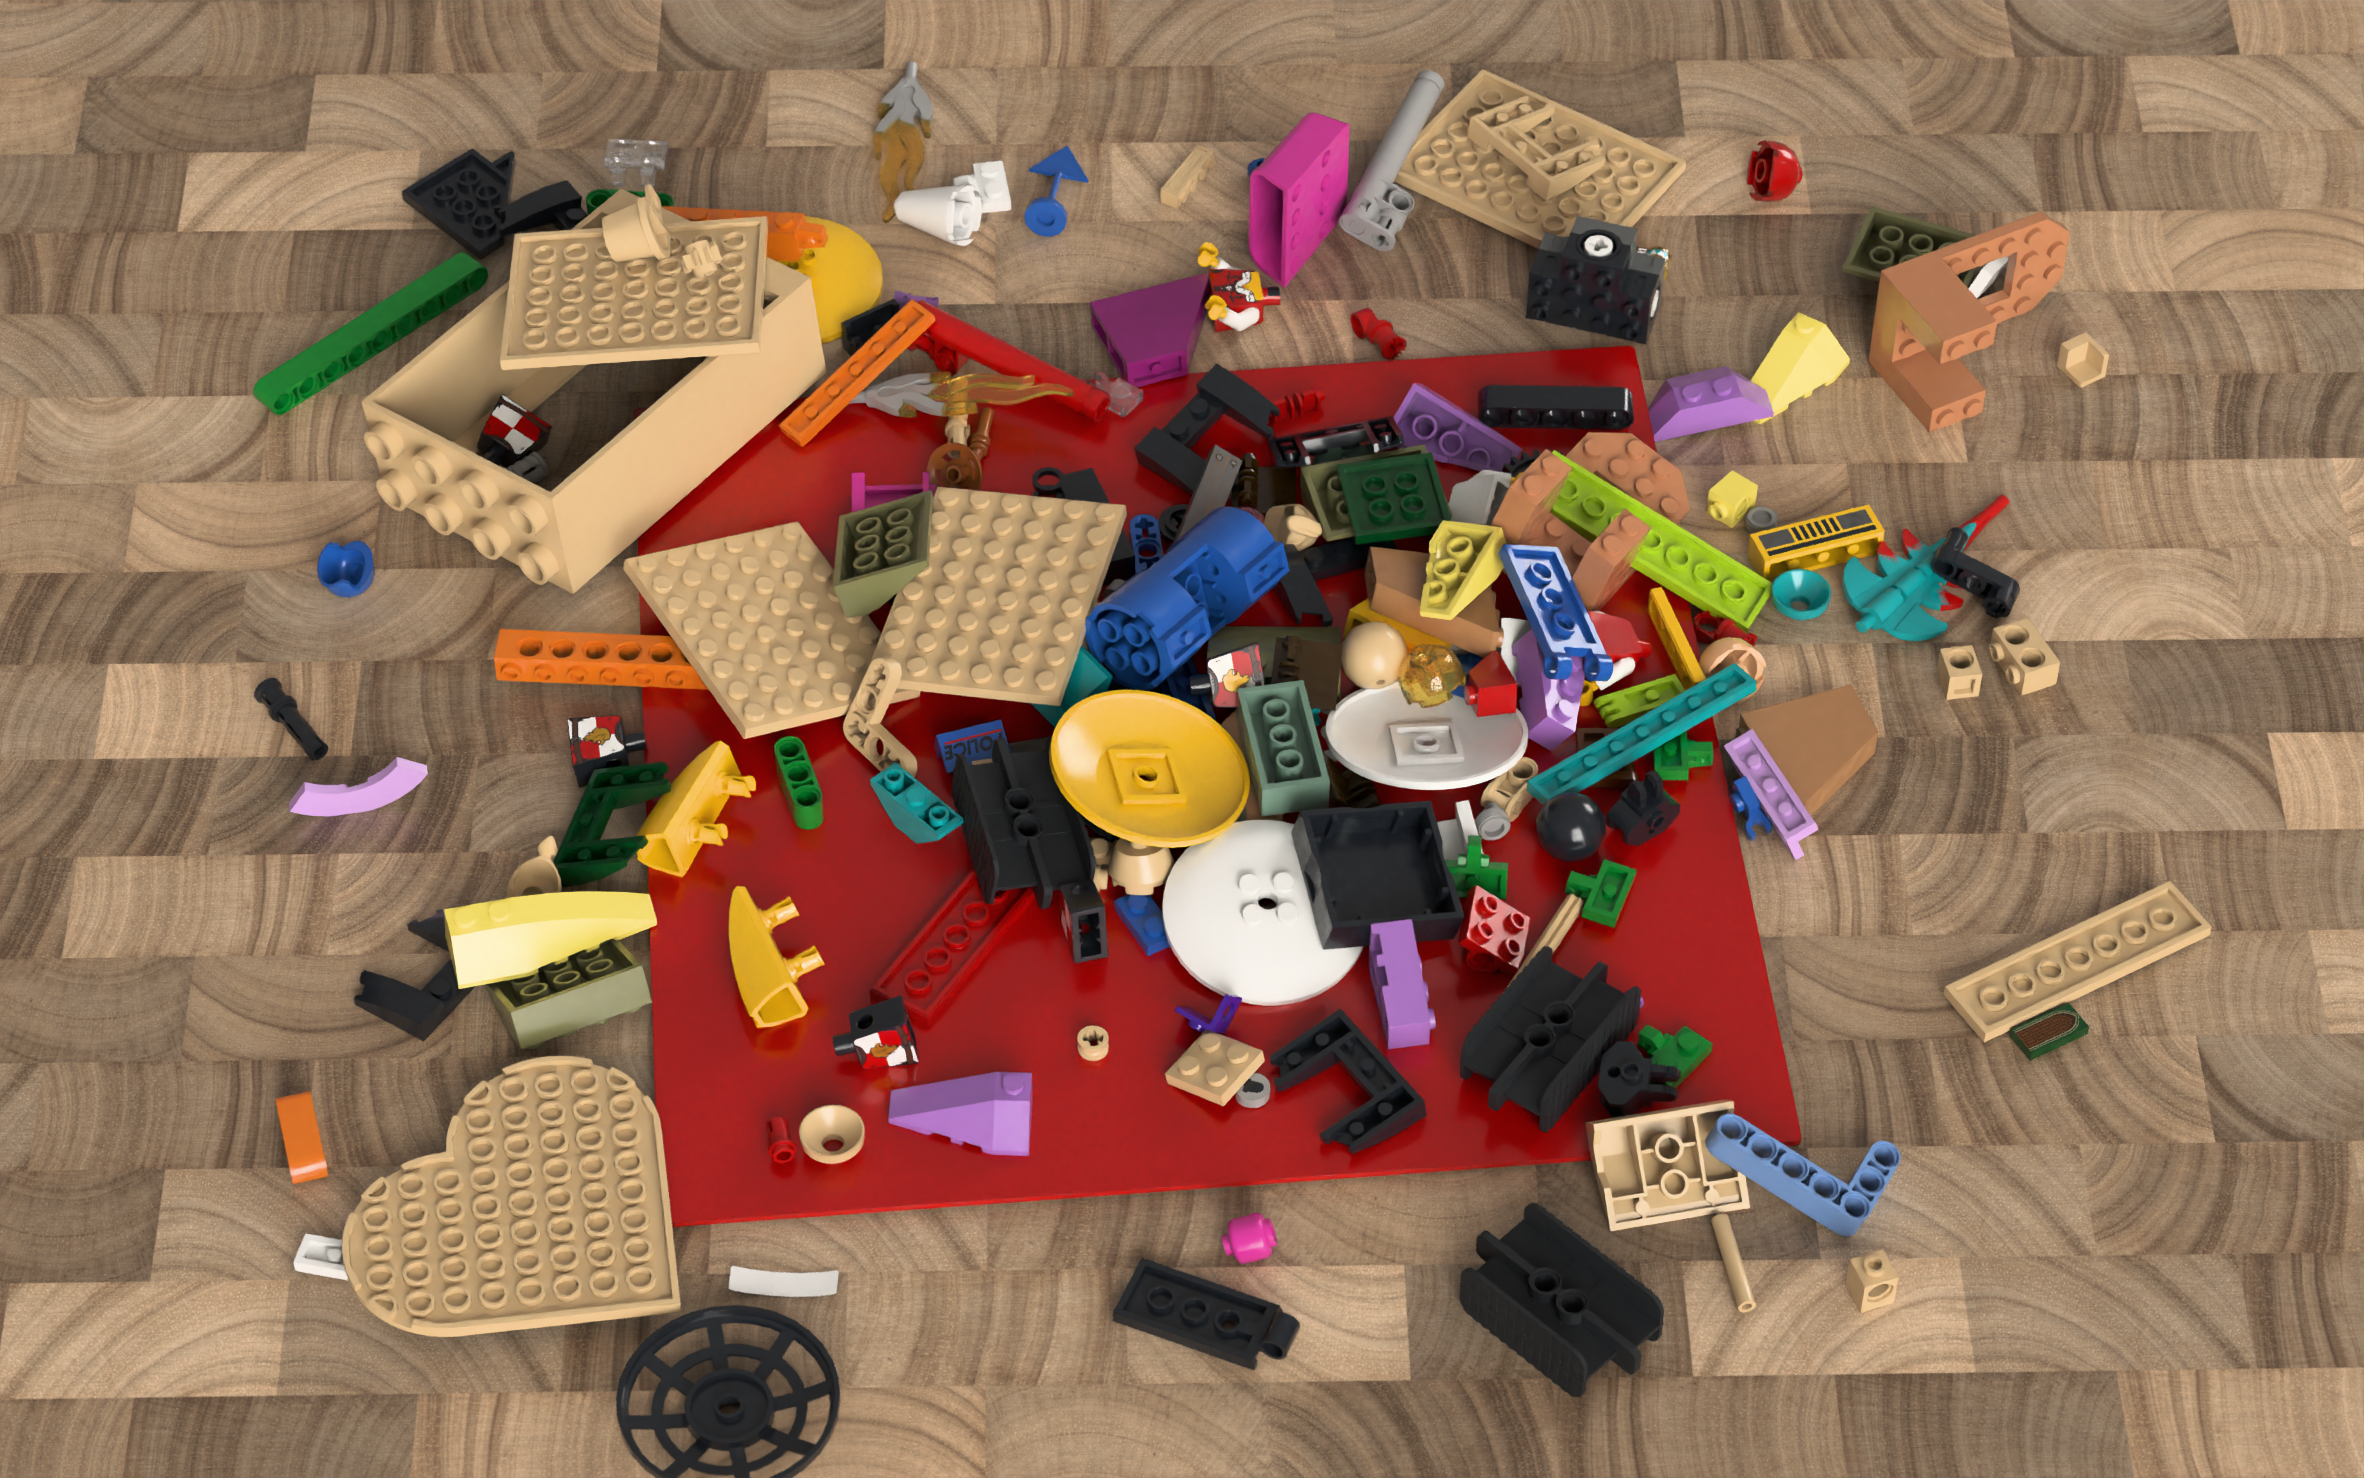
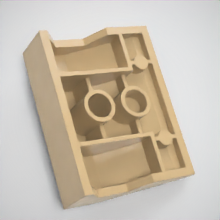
M1718 1100L1585 1122L1591 1160L1610 1231L1750 1208L1746 1177L1714 1157L1706 1148L1705 1143L1707 1135L1717 1120L1724 1114H1734L1733 1101Z

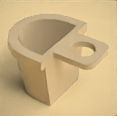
M650 184L644 186L645 196L638 198L637 203L602 218L605 243L615 262L654 256L658 260L669 258L671 254L670 236L663 225L661 202Z

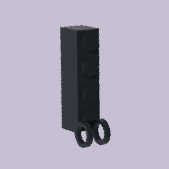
M1045 467L1033 474L1032 485L1035 489L1033 496L1040 497L1043 494H1055V498L1110 504L1093 467L1065 475L1056 468ZM1052 475L1057 477L1059 482L1054 486H1042L1038 483V480L1042 476ZM1123 529L1121 530L1102 586L1110 585L1115 579L1125 581L1135 575V554Z

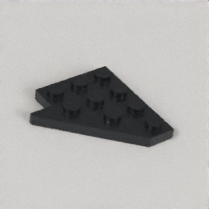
M472 148L402 191L403 201L481 260L504 246L505 236L499 235V224L506 223V219H498V210L510 204L516 162L515 153L510 151L491 163Z

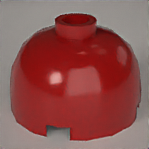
M1767 140L1760 141L1757 144L1761 145L1759 151H1752L1748 163L1747 185H1753L1756 192L1750 193V196L1755 201H1781L1787 198L1795 190L1797 184L1801 182L1803 175L1802 167L1795 152L1785 144Z

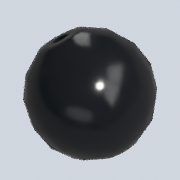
M1577 792L1560 793L1547 800L1536 819L1537 838L1543 850L1553 858L1564 862L1582 861L1593 855L1600 847L1606 834L1605 816L1599 805L1589 796Z

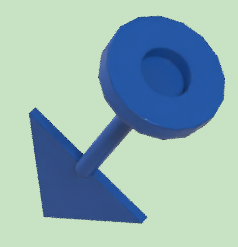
M1068 146L1029 168V172L1054 176L1049 196L1033 200L1028 205L1024 215L1028 228L1035 234L1044 237L1060 234L1067 223V211L1061 203L1055 200L1061 178L1088 183V178Z

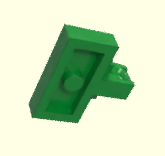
M1687 731L1653 750L1654 771L1658 772L1662 780H1688L1689 768L1712 766L1713 743L1687 739Z
M1468 835L1467 854L1458 853V860H1445L1453 876L1458 897H1467L1468 890L1478 885L1495 897L1506 899L1508 863L1489 862V855L1481 854L1482 836Z
M1604 859L1598 875L1590 874L1586 876L1571 871L1566 883L1565 894H1574L1576 897L1583 899L1585 904L1582 912L1583 918L1614 928L1635 880L1637 870Z
M1646 1025L1638 1033L1637 1046L1647 1052L1646 1056L1652 1060L1653 1065L1674 1066L1681 1071L1678 1082H1654L1653 1084L1667 1085L1676 1088L1712 1052L1713 1043L1685 1025L1674 1036L1668 1033L1663 1035L1661 1031L1649 1025Z

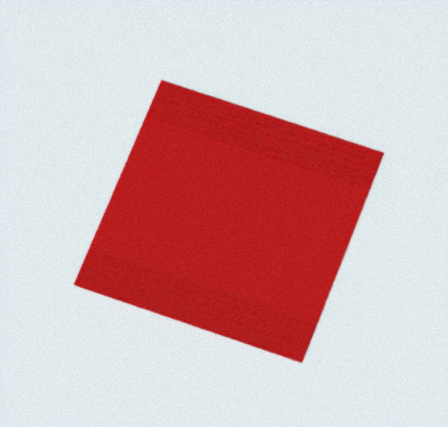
M1632 346L1230 371L1256 389L1269 401L1284 398L1286 395L1293 399V393L1298 392L1301 396V392L1309 390L1311 387H1316V389L1322 388L1325 400L1321 402L1337 426L1388 416L1394 417L1414 383L1423 384L1478 420V393L1483 387L1489 385L1624 387L1632 393L1634 410L1633 424L1625 429H1492L1523 449L1518 456L1519 460L1522 452L1532 457L1534 449H1537L1540 455L1545 449H1548L1551 453L1555 450L1558 453L1563 452V456H1566L1588 432L1632 433L1657 452L1636 350ZM1208 372L1188 373L1187 375L1132 389L1127 388L1122 378L1083 380L1111 395L1109 407L1099 422H1094L1084 415H1080L1021 384L969 387L967 424L970 425V435L967 438L968 447L970 446L972 435L977 432L982 410L984 408L994 410V417L989 432V449L987 455L980 460L983 477L980 491L1033 496L1035 489L1032 485V477L1041 468H1056L1065 475L1093 467L1110 504L1126 506L1127 516L1122 529L1131 546L1130 521L1132 518L1140 514H1148L1159 521L1160 515L1166 509L1175 505H1188L1192 497L1188 492L1140 465L1134 447L1154 427L1162 430L1198 393L1196 384ZM949 388L939 389L931 398L934 401L945 403L946 412L943 417L930 415L912 408H905L906 411L899 417L877 408L868 407L867 403L848 404L803 448L785 435L779 427L808 397L797 398L637 538L638 556L798 521L834 569L839 516L852 513V473L865 472V486L923 484V472H927V465L931 455L938 447L948 443V436L946 437L945 426L949 421ZM649 407L635 409L634 420ZM1226 414L1190 448L1191 451L1205 461L1210 449L1217 445L1239 459L1245 453H1252L1258 459V466L1273 467L1270 461L1267 438ZM1396 447V448L1384 450V451H1381V452L1396 450V449H1399V448ZM947 454L943 457L947 462L952 460ZM1309 454L1311 465H1313V460L1318 455ZM1434 460L1442 490L1448 503L1452 489L1457 483L1468 481L1481 472ZM1297 467L1296 504L1304 506L1300 496L1301 467ZM938 469L940 486L945 487L941 480V470ZM1052 475L1042 476L1038 480V483L1042 486H1054L1059 482V479ZM1232 489L1224 507H1231ZM1043 494L1040 497L1055 498V494ZM1252 515L1264 525L1266 515ZM1142 529V538H1148L1146 529ZM1160 534L1164 557L1174 541L1166 542L1165 536ZM1320 535L1316 539L1315 543L1309 548L1317 547L1320 545L1328 544L1343 539H1337L1326 542L1323 536ZM1433 535L1396 539L1394 542L1398 550L1429 553V542ZM1144 550L1139 554L1148 558L1156 553L1151 550ZM1364 568L1315 581L1333 618L1332 626L1329 627H1340V644L1345 639L1343 634L1350 609L1368 599ZM1636 570L1599 610L1607 615L1625 618L1630 621L1637 638L1650 640L1652 645L1651 654L1647 659L1640 658L1634 671L1628 676L1618 680L1602 691L1600 688L1593 691L1592 703L1587 706H1579L1575 732L1553 751L1528 738L1527 748L1522 757L1531 758L1536 762L1538 775L1577 753V728H1608L1605 720L1600 716L1599 710L1593 704L1596 698L1676 674L1678 677L1648 614L1649 593L1651 589L1662 587L1699 663L1700 653L1690 605L1687 600ZM1501 571L1491 587V590L1496 592L1495 609L1500 611L1499 628H1501V618L1528 620L1509 576ZM1106 585V586H1102V587H1101V590H1100V593H1099V596H1098V599H1097V601H1098L1099 603L1104 600V599H1103V591H1104L1109 585ZM1274 588L1235 621L1225 625L1324 627L1322 626L1320 616L1313 614H1302L1301 625L1296 624ZM639 592L640 635L670 636ZM889 601L878 610L868 614L881 634L892 608ZM1208 640L1192 656L1198 674L1207 673ZM1449 653L1446 664H1450L1451 658L1457 654ZM1101 663V665L1107 670L1108 667L1104 663ZM1342 667L1340 701L1355 691L1362 689L1345 675ZM1404 670L1400 679L1418 677ZM642 687L643 729L648 749L644 750L645 764L665 762L669 770L664 774V779L668 778L672 784L699 754L713 743L722 741L729 746L741 776H753L756 782L755 791H749L752 797L729 796L714 823L726 825L728 830L727 839H721L723 842L722 846L703 843L683 877L648 866V892L657 919V925L650 927L655 1107L662 1128L672 1227L1592 1161L1585 1122L1611 1118L1600 1101L1601 1093L1598 1091L1599 1073L1594 1076L1585 1090L1580 1093L1579 1097L1574 1100V1103L1556 1121L1553 1128L1546 1133L1539 1129L1540 1117L1509 1099L1498 1111L1490 1109L1487 1105L1488 1093L1493 1085L1492 1081L1477 1073H1474L1467 1080L1460 1077L1461 1050L1468 1032L1485 1015V1012L1491 1008V1005L1498 1000V997L1503 994L1513 979L1512 976L1500 969L1491 973H1481L1467 965L1466 956L1468 949L1458 944L1461 925L1454 939L1416 942L1422 963V978L1428 986V1009L1433 1008L1436 1027L1430 1030L1429 1044L1394 1049L1387 1048L1368 969L1369 946H1364L1351 970L1327 991L1307 1000L1286 1005L1263 1006L1241 1002L1226 1033H1219L1263 1051L1265 1061L1254 1073L1265 1076L1270 1083V1098L1266 1104L1258 1108H1247L1237 1102L1234 1094L1222 1106L1167 1084L1165 1073L1202 1034V1032L1188 1025L1190 1019L1174 1011L1176 1006L1189 1007L1213 1020L1224 996L1212 991L1195 979L1182 966L1171 947L1149 956L1146 955L1114 909V900L1128 894L1125 893V887L1120 885L1113 886L1112 877L1109 873L1107 890L1100 889L1099 893L1105 906L1108 957L1074 963L1061 922L1059 890L1053 891L1050 908L1040 909L1035 898L929 1026L909 1017L916 1035L919 1063L864 1069L861 1067L856 1052L836 1056L832 1036L851 1032L849 1021L851 1012L879 1003V1001L870 997V988L973 869V861H971L962 826H958L938 841L916 844L899 830L891 821L870 785V779L881 771L857 750L844 735L843 723L846 715L744 739L710 690ZM1517 687L1516 708L1521 712L1519 699L1523 697L1522 687ZM921 691L920 696L917 698L889 704L880 723L916 758L917 773L914 778L956 813L957 810L952 798L953 773L947 774L942 757L937 758L934 749L936 735L1000 719L1008 743L1053 736L1055 727L1031 703ZM1211 703L1215 713V721L1220 725L1237 709V707H1214V704ZM1321 711L1318 713L1321 724L1316 726L1321 749L1325 752L1330 749L1326 739L1321 735V729L1326 725L1329 715ZM1713 716L1687 730V739L1694 740L1695 742L1713 743L1712 766L1689 768L1688 780H1662L1663 789L1680 804V814L1664 832L1639 846L1627 845L1623 841V831L1621 829L1609 828L1606 825L1605 837L1593 855L1577 862H1564L1555 859L1543 850L1537 838L1536 819L1543 805L1534 797L1522 809L1519 816L1510 822L1511 826L1506 835L1497 840L1482 839L1483 854L1489 855V862L1508 863L1506 899L1500 900L1530 918L1523 962L1568 896V894H1565V888L1571 871L1586 876L1590 874L1598 875L1604 859L1637 870L1635 880L1615 927L1613 928L1583 918L1582 909L1552 955L1553 963L1582 979L1598 961H1601L1608 965L1606 984L1623 993L1633 986L1641 988L1644 1006L1639 1009L1636 1026L1625 1041L1633 1042L1644 1058H1648L1646 1056L1647 1052L1638 1047L1637 1043L1638 1033L1646 1025L1661 1031L1663 1035L1668 1033L1672 1036L1685 1025L1713 1043L1712 1052L1675 1088L1678 1091V1098L1675 1101H1651L1650 1107L1643 1106L1635 1114L1718 1100H1730L1734 1102L1735 1115L1743 1118L1782 1144L1797 1146L1801 1143V1129ZM786 736L797 737L804 743L822 792L824 820L815 829H801L793 821L776 774L774 746L780 738ZM879 739L876 746L879 755H882L884 745L881 739ZM1653 750L1635 760V773L1639 776L1640 782L1644 781L1646 773L1654 770ZM1336 760L1335 763L1343 771L1348 770L1347 767H1345L1342 763ZM1144 775L1139 776L1141 779L1145 781H1150ZM1497 777L1467 787L1443 790L1408 789L1373 781L1382 805L1431 801L1437 822L1456 819L1455 802L1469 800L1475 821L1485 808L1480 803L1483 792L1489 783ZM1588 787L1579 793L1589 796L1599 805L1606 821V814L1620 799L1623 791L1620 788ZM1329 794V808H1338ZM663 795L646 801V819ZM1300 811L1286 813L1285 822L1295 824ZM1085 825L1088 837L1102 838ZM1189 846L1168 847L1175 863ZM1164 884L1154 887V894H1150L1161 911L1166 886ZM736 886H744L757 908H761L762 911L771 908L774 904L786 899L787 896H790L799 916L775 926L772 929L773 933H771L782 957L787 960L792 959L799 953L811 948L812 945H815L825 965L819 966L797 978L798 982L796 984L809 1008L805 1016L776 1026L760 1028L756 1027L752 1016H749L735 978L729 943V909L732 892ZM1459 897L1463 914L1467 897ZM1263 898L1258 901L1260 907L1274 903L1269 898ZM1081 924L1083 929L1081 934H1087L1090 931V927L1086 924ZM1230 1005L1225 1010L1223 1017L1227 1014ZM1339 1009L1349 1017L1422 1097L1427 1113L1426 1117L1402 1132L1355 1154L1349 1152V1146L1334 1140L1330 1144L1324 1143L1320 1139L1319 1134L1368 1102L1371 1098L1337 1063L1308 1080L1278 1092L1275 1088L1274 1079L1281 1077L1279 1065H1271L1269 1057ZM1086 1026H1099L1108 1033L1109 1050L1107 1055L1101 1060L1088 1061L1078 1053L1077 1036L1080 1030ZM1089 1041L1090 1046L1097 1045L1096 1041ZM992 1072L1032 1073L1033 1103L1029 1156L992 1155L982 1152V1148L967 1142L959 1145L951 1142L950 1137L934 1132L926 1135L890 1124L888 1121L891 1090ZM826 1105H841L852 1109L861 1117L865 1128L864 1143L854 1157L841 1163L829 1164L814 1160L804 1151L799 1136L800 1125L808 1113L816 1108ZM776 1116H782L788 1120L791 1140L795 1142L797 1147L794 1158L787 1163L775 1162L768 1153L770 1140L766 1130V1122H770V1119ZM834 1139L825 1142L823 1148L830 1152L838 1151L843 1147L841 1141Z

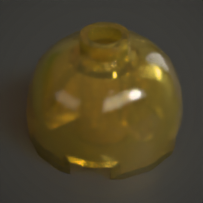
M1423 644L1416 646L1401 662L1398 672L1399 687L1407 704L1419 703L1421 708L1438 706L1453 698L1451 692L1458 685L1464 687L1467 679L1464 668L1456 654L1442 645Z

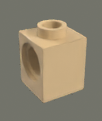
M1973 645L1940 649L1937 674L1946 700L1979 696L1982 671Z
M1883 1249L1849 1260L1845 1285L1860 1313L1894 1303L1898 1276Z

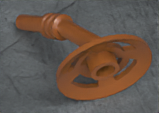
M984 408L982 410L977 432L972 435L969 447L953 442L941 445L933 452L927 465V472H929L930 484H936V490L937 487H941L938 480L939 469L941 470V480L945 487L957 489L969 487L970 490L980 491L983 478L980 460L987 455L989 449V432L994 417V410L991 408ZM951 451H960V458L952 459L949 462L943 458Z

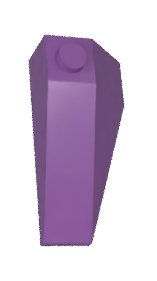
M1414 383L1393 417L1404 438L1403 445L1397 448L1402 449L1425 444L1427 452H1432L1434 460L1479 471L1492 470L1502 472L1503 465L1505 463L1510 464L1511 457L1518 458L1523 450L1421 383Z
M992 1072L891 1090L888 1121L890 1124L926 1135L934 1132L950 1137L951 1142L962 1145L963 1142L977 1145L982 1148V1152L992 1155L1029 1156L1033 1103L1032 1073Z

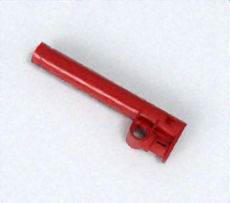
M924 300L917 302L930 311L936 321L907 349L910 351L918 349L928 354L939 371L945 375L954 376L971 359L1080 415H1084L1094 422H1099L1105 415L1111 400L1109 393L1097 389L1095 386Z

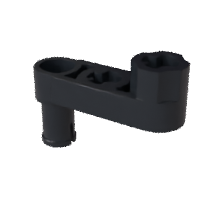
M1951 528L1943 545L1937 548L1931 560V569L1934 573L1943 577L1944 580L1984 599L1982 606L1989 616L1996 619L2009 616L2020 593L2019 584L2016 580L1962 553L1963 546L1968 540V534L1961 528Z

